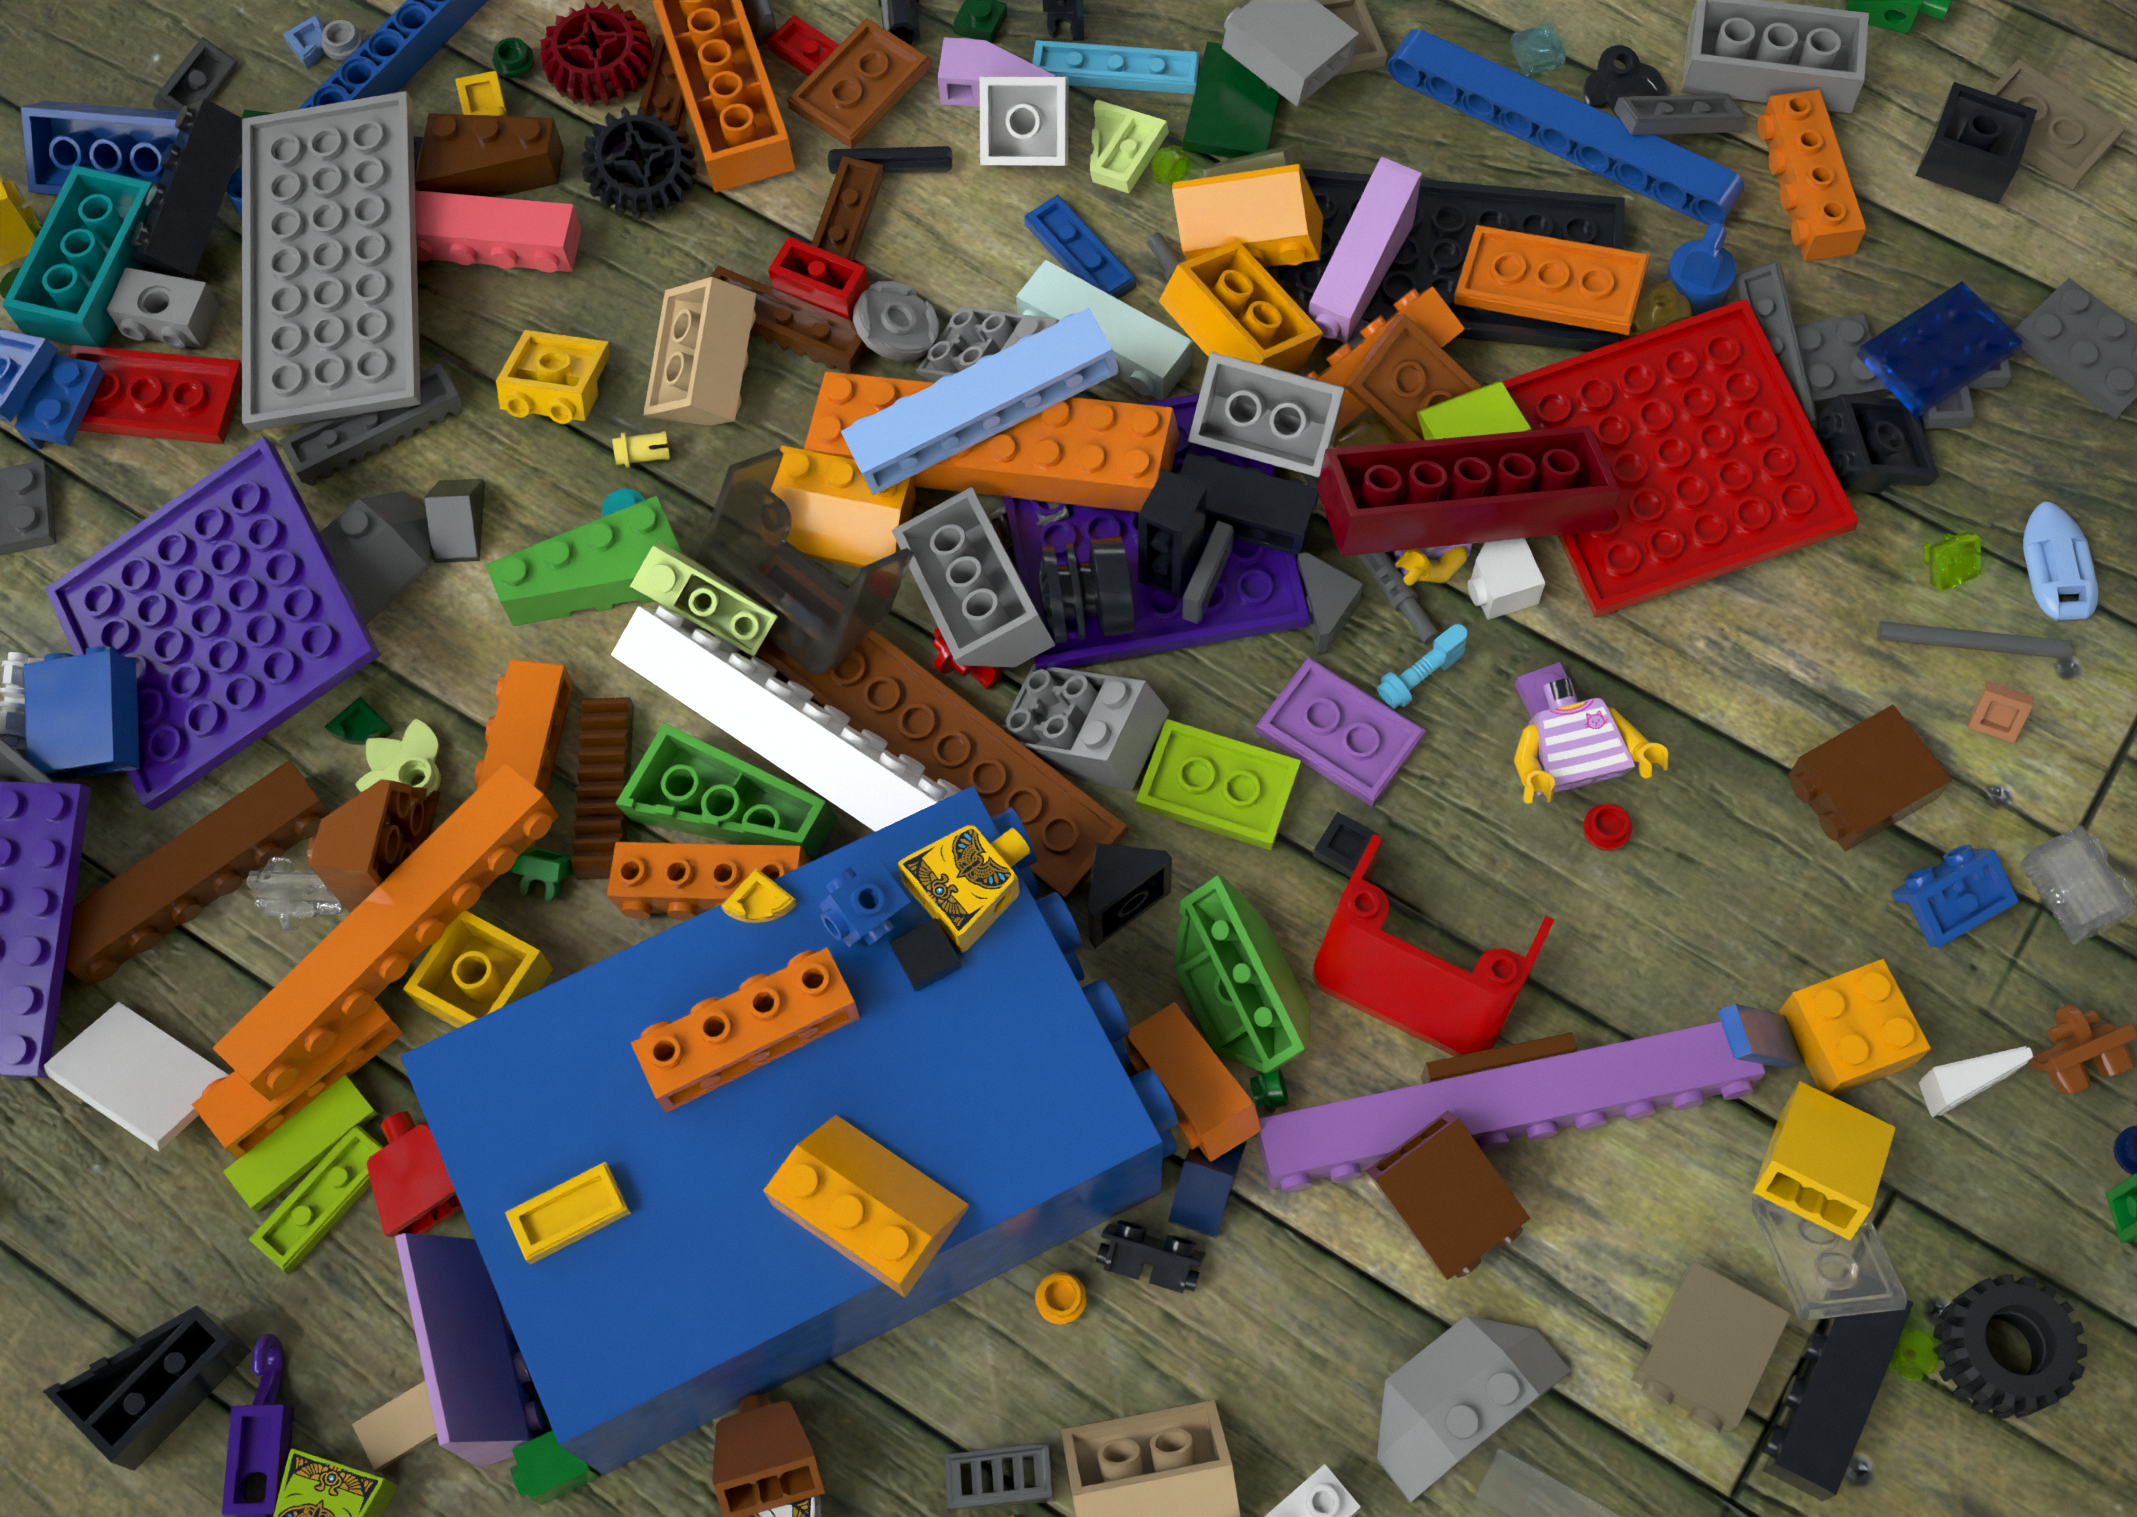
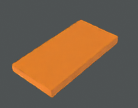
M1476 225L1454 294V304L1629 335L1648 270L1650 254Z

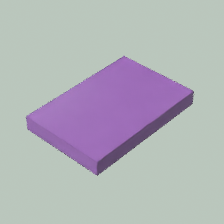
M1309 657L1261 718L1255 729V733L1294 758L1301 760L1302 763L1372 808L1422 741L1426 732L1420 726Z

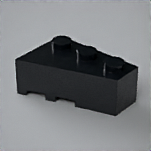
M197 1305L135 1339L137 1343L110 1358L103 1357L90 1364L89 1370L63 1384L56 1383L43 1391L111 1463L135 1471L252 1351L219 1317Z

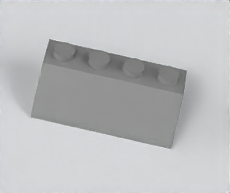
M972 487L892 530L957 665L1016 667L1055 646L994 525Z

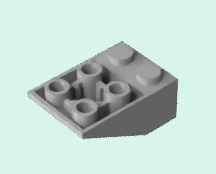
M960 306L938 340L929 349L927 356L916 371L920 376L935 383L944 376L954 375L976 364L984 356L994 355L1016 344L1026 335L1037 334L1057 324L1059 320Z
M1033 664L1007 715L1002 729L1051 767L1093 784L1132 791L1169 714V710L1144 680L1056 667L1036 670V666Z

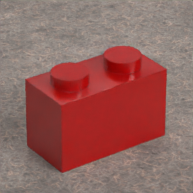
M789 236L768 269L772 288L853 321V311L856 302L861 294L869 289L866 266Z

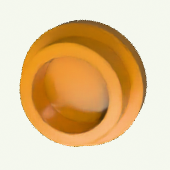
M1052 1273L1046 1276L1036 1289V1307L1040 1315L1050 1323L1056 1325L1072 1323L1081 1316L1086 1307L1087 1296L1085 1287L1076 1276L1070 1273Z

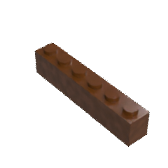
M288 760L73 907L65 960L66 967L88 987L95 982L111 977L122 963L135 954L153 948L167 932L179 924H185L195 919L201 913L202 908L218 897L228 895L237 890L244 879L260 868L275 864L281 859L285 851L301 840L317 835L321 819L329 815L330 812L291 760Z

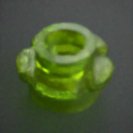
M1175 145L1158 150L1151 162L1155 182L1158 184L1164 182L1169 186H1172L1173 182L1181 181L1190 165L1189 157L1183 154L1181 147Z
M1904 1328L1888 1367L1892 1372L1905 1380H1921L1924 1374L1933 1373L1937 1367L1938 1356L1933 1352V1341L1922 1331L1915 1330L1909 1332L1908 1329ZM1909 1349L1915 1351V1359H1910L1907 1356Z

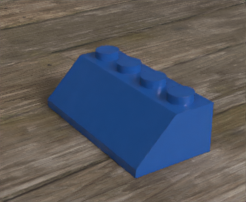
M42 101L22 106L21 114L28 191L59 195L74 165L149 181L153 184L155 182L159 183L164 172V168L160 166L161 158L168 145L175 143L179 132L175 128L179 112Z

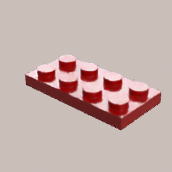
M79 345L71 346L68 357L96 362L105 372L78 431L224 444L242 384V363L240 360Z

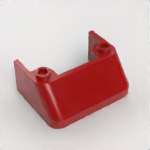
M1373 834L1339 900L1315 957L1312 975L1316 986L1322 992L1454 1057L1493 1049L1555 919L1545 916L1526 957L1509 949L1494 948L1485 952L1479 958L1472 973L1461 969L1381 930L1388 916L1389 902L1385 893L1380 888L1368 882L1376 867L1382 842L1381 837Z

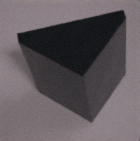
M1096 843L1088 902L1089 941L1095 949L1171 893L1172 857L1167 851Z

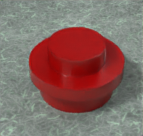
M1601 804L1593 807L1585 816L1583 833L1587 841L1595 848L1603 851H1614L1623 847L1629 840L1632 833V823L1628 814L1621 807L1614 804Z

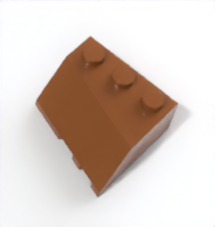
M381 779L321 819L317 836H313L308 845L307 860L309 867L349 913L364 901L430 836L441 792L433 791L426 797V788L412 787L409 784Z

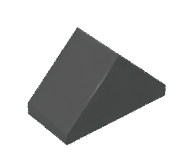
M1308 552L1298 554L1297 568L1310 617L1309 627L1317 655H1322L1328 652L1360 605L1363 583Z

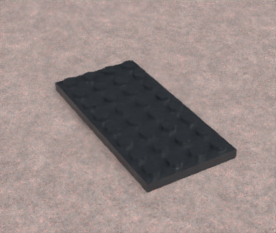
M1302 168L1323 215L1320 260L1303 262L1298 265L1271 266L1269 274L1307 315L1313 294L1372 176L1370 174ZM1421 179L1413 227L1361 319L1372 322L1381 315L1386 321L1398 311L1393 304L1406 293L1415 288L1420 294L1433 286L1465 328L1455 338L1590 351L1617 343L1618 333L1454 304V294L1476 225L1622 250L1625 198Z

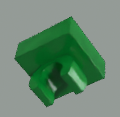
M533 846L526 848L517 857L511 871L525 875L520 881L519 889L521 895L527 896L532 894L535 888V881L538 879L544 882L546 886L545 900L551 901L557 898L561 891V880L574 875L571 864V857L574 856Z

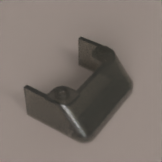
M774 449L728 467L696 562L776 614L777 618L767 633L766 638L807 671L813 674H823L839 666L889 613L914 553L905 548L861 567L850 589L845 587L786 541L791 529V514L785 502L771 492L784 453L779 449Z

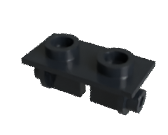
M1118 1220L1117 1226L1108 1224L1103 1230L1101 1237L1111 1240V1243L1109 1245L1101 1242L1096 1263L1105 1265V1271L1139 1280L1143 1264L1146 1262L1153 1264L1149 1284L1181 1294L1184 1293L1185 1289L1195 1292L1200 1272L1192 1270L1191 1265L1200 1267L1206 1253L1195 1250L1197 1244L1194 1241L1175 1235H1167L1165 1241L1146 1235V1227L1124 1220Z

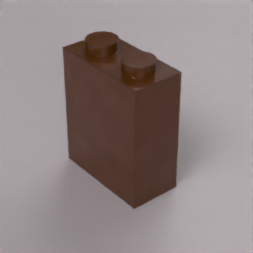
M1894 704L1800 756L1788 775L1797 797L1803 802L1809 803L1818 815L1824 833L1831 840L1837 841L1845 852L1937 800L1952 781Z
M1448 1110L1366 1170L1431 1263L1446 1280H1449L1454 1275L1460 1278L1472 1272L1481 1263V1255L1495 1245L1502 1247L1511 1243L1522 1233L1523 1228L1521 1226L1531 1219L1460 1119Z

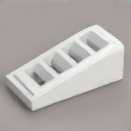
M2019 1047L1933 1067L1919 1082L1930 1115L1932 1117L1940 1116L2016 1073L2034 1057L2030 1047Z

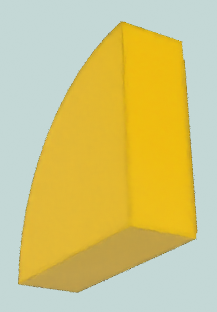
M756 868L721 907L724 913L734 919L748 923H764L786 915L797 906L795 898Z

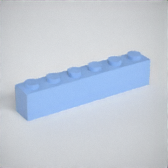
M1087 308L1077 314H1069L1063 317L1057 324L1037 334L1024 336L1016 344L994 355L982 357L976 364L954 375L940 378L934 385L914 395L898 399L892 406L872 416H865L856 420L852 426L842 430L841 433L872 495H875L1118 374L1119 370L1110 343L1090 308Z

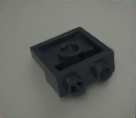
M1840 394L1819 413L1817 431L1820 437L1828 440L1832 452L1830 465L1836 477H1840L1844 491L1881 493L1891 484L1929 486L1939 477L1913 400Z

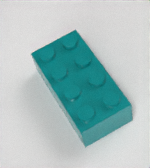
M73 166L2 303L4 309L23 334L70 345L105 347L115 326V322L107 312V307L126 267L143 270L144 265L130 259L135 247L130 244V240L137 224L140 221L144 222L150 207L145 205V201L153 185L152 182Z

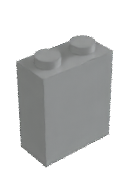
M1251 0L1243 8L1237 7L1228 15L1224 23L1226 31L1222 49L1298 107L1352 60L1359 33L1316 0Z

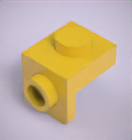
M497 71L455 79L464 115L508 116Z

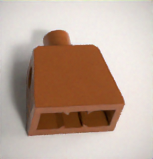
M750 1395L741 1401L739 1414L722 1418L716 1424L712 1481L723 1517H746L825 1493L813 1448L790 1402L781 1401L770 1404L768 1398L763 1395Z

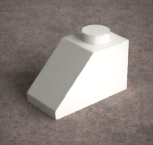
M1525 538L1485 542L1476 559L1472 577L1468 580L1470 597L1475 606L1481 605L1487 620L1539 604L1545 586V581Z

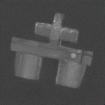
M270 858L263 871H250L246 881L248 888H252L255 894L258 913L279 917L281 927L286 931H296L299 929L302 917H316L317 914L343 915L345 907L312 869H310V872H297L294 862L287 858Z

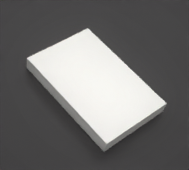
M117 1002L44 1064L45 1073L48 1077L158 1152L199 1116L191 1104L202 1096L203 1090L213 1081L228 1076L227 1073L120 1002Z

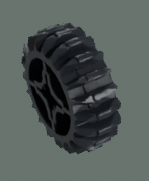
M642 105L637 110L638 115H630L629 110L624 106L621 110L622 118L619 119L608 112L605 116L607 127L598 123L594 124L592 130L595 137L586 136L584 147L587 151L581 154V164L585 167L582 170L583 180L586 183H590V194L593 197L601 196L600 203L604 210L615 204V213L619 218L627 210H631L632 217L636 222L641 217L640 212L648 211L649 217L653 220L657 217V208L661 207L670 214L673 211L671 200L683 204L686 199L684 190H691L693 188L694 179L691 176L697 173V163L692 160L695 157V148L692 144H687L689 136L686 130L677 131V121L674 117L663 122V115L659 109L651 117L646 116V110ZM642 139L650 140L657 144H648ZM626 141L627 144L622 151L612 154V158L607 159L614 147ZM634 151H636L638 160L644 166V176H642L640 167L637 166L634 160ZM672 167L664 180L652 186V180L657 175L665 173L666 168ZM628 182L633 184L637 188H630L620 183Z

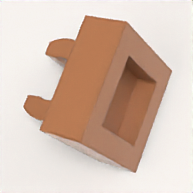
M1986 681L1970 713L1967 728L2015 743L2033 707L2034 696Z

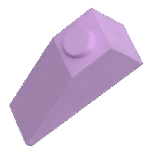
M944 37L938 71L939 95L942 105L980 107L979 77L983 76L1057 77L986 40Z

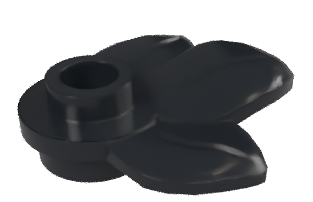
M1623 45L1611 46L1602 53L1598 60V69L1587 77L1583 86L1585 104L1596 108L1607 103L1616 116L1614 107L1618 97L1667 96L1666 84L1661 74L1654 67L1640 63L1637 54L1629 47ZM1614 60L1621 61L1626 66V69L1617 68Z

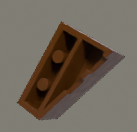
M428 113L415 176L417 190L482 196L504 191L506 195L558 184L564 148L554 118Z

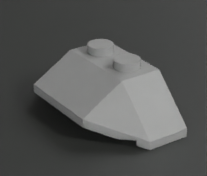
M1465 1316L1385 1380L1376 1461L1408 1502L1411 1503L1565 1378L1571 1370L1537 1329Z

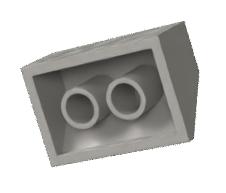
M1212 351L1210 352L1188 442L1319 477L1325 449L1333 447L1345 387Z

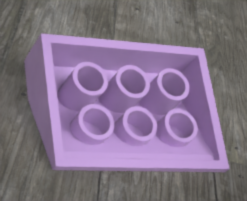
M411 1233L395 1236L439 1446L479 1468L514 1457L511 1449L537 1438V1433L544 1431V1421L537 1401L530 1402L526 1382L532 1380L521 1351L518 1350L515 1336L475 1239Z

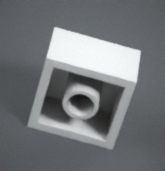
M979 77L980 165L1065 166L1068 164L1069 77Z

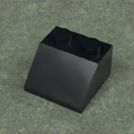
M1954 82L1927 142L1915 176L1999 204L2018 170L2037 110Z

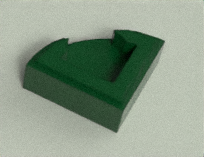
M361 696L324 726L334 738L353 745H366L368 738H386L394 732L390 725Z

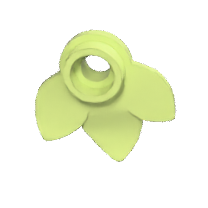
M415 719L405 731L402 741L388 738H368L366 741V758L372 771L361 777L356 782V787L360 792H363L381 779L411 785L415 777L425 776V779L420 784L412 787L426 788V797H428L433 791L438 790L441 782V774L435 764L440 747L437 737L424 722Z

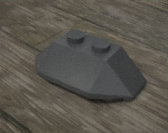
M405 491L359 498L319 533L365 625L405 591L430 566L432 550L426 509Z

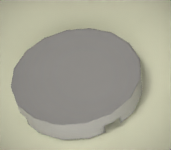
M878 281L870 285L869 289L864 291L854 306L853 322L859 337L868 348L880 356L897 362L915 361L927 354L938 337L939 320L934 307L928 300L924 303L922 299L917 297L918 291L909 285L896 281Z

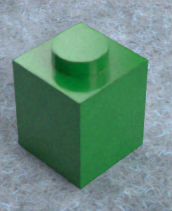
M553 1430L511 1449L517 1465L511 1467L510 1472L521 1497L529 1495L530 1500L540 1505H544L600 1478L597 1470L559 1446Z

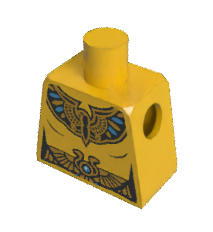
M967 825L903 858L897 864L904 885L933 919H937L944 933L963 954L1018 897L1020 893L1018 877L1011 867L1031 851L1026 841L1014 828H1010L992 843H989L974 825Z

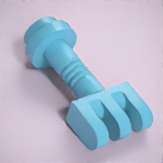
M1460 624L1451 626L1434 640L1433 649L1412 665L1411 668L1405 670L1398 677L1392 672L1385 674L1381 678V684L1377 687V692L1382 700L1392 709L1399 705L1405 707L1412 701L1409 691L1418 685L1421 680H1424L1439 667L1445 671L1464 655L1467 629Z

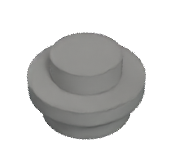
M336 20L329 23L322 33L321 45L327 56L335 60L348 59L364 43L360 30L346 20Z

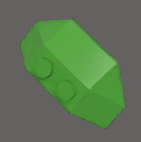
M1217 875L1180 900L1179 914L1181 919L1176 936L1173 969L1214 1053L1260 1072L1270 1074L1309 1050L1310 1006L1267 921L1221 875Z

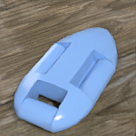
M2042 502L2030 515L2023 539V552L2032 593L2039 607L2053 620H2085L2095 612L2099 595L2088 541L2077 523L2066 511L2054 503ZM2079 594L2078 601L2059 602L2058 595Z

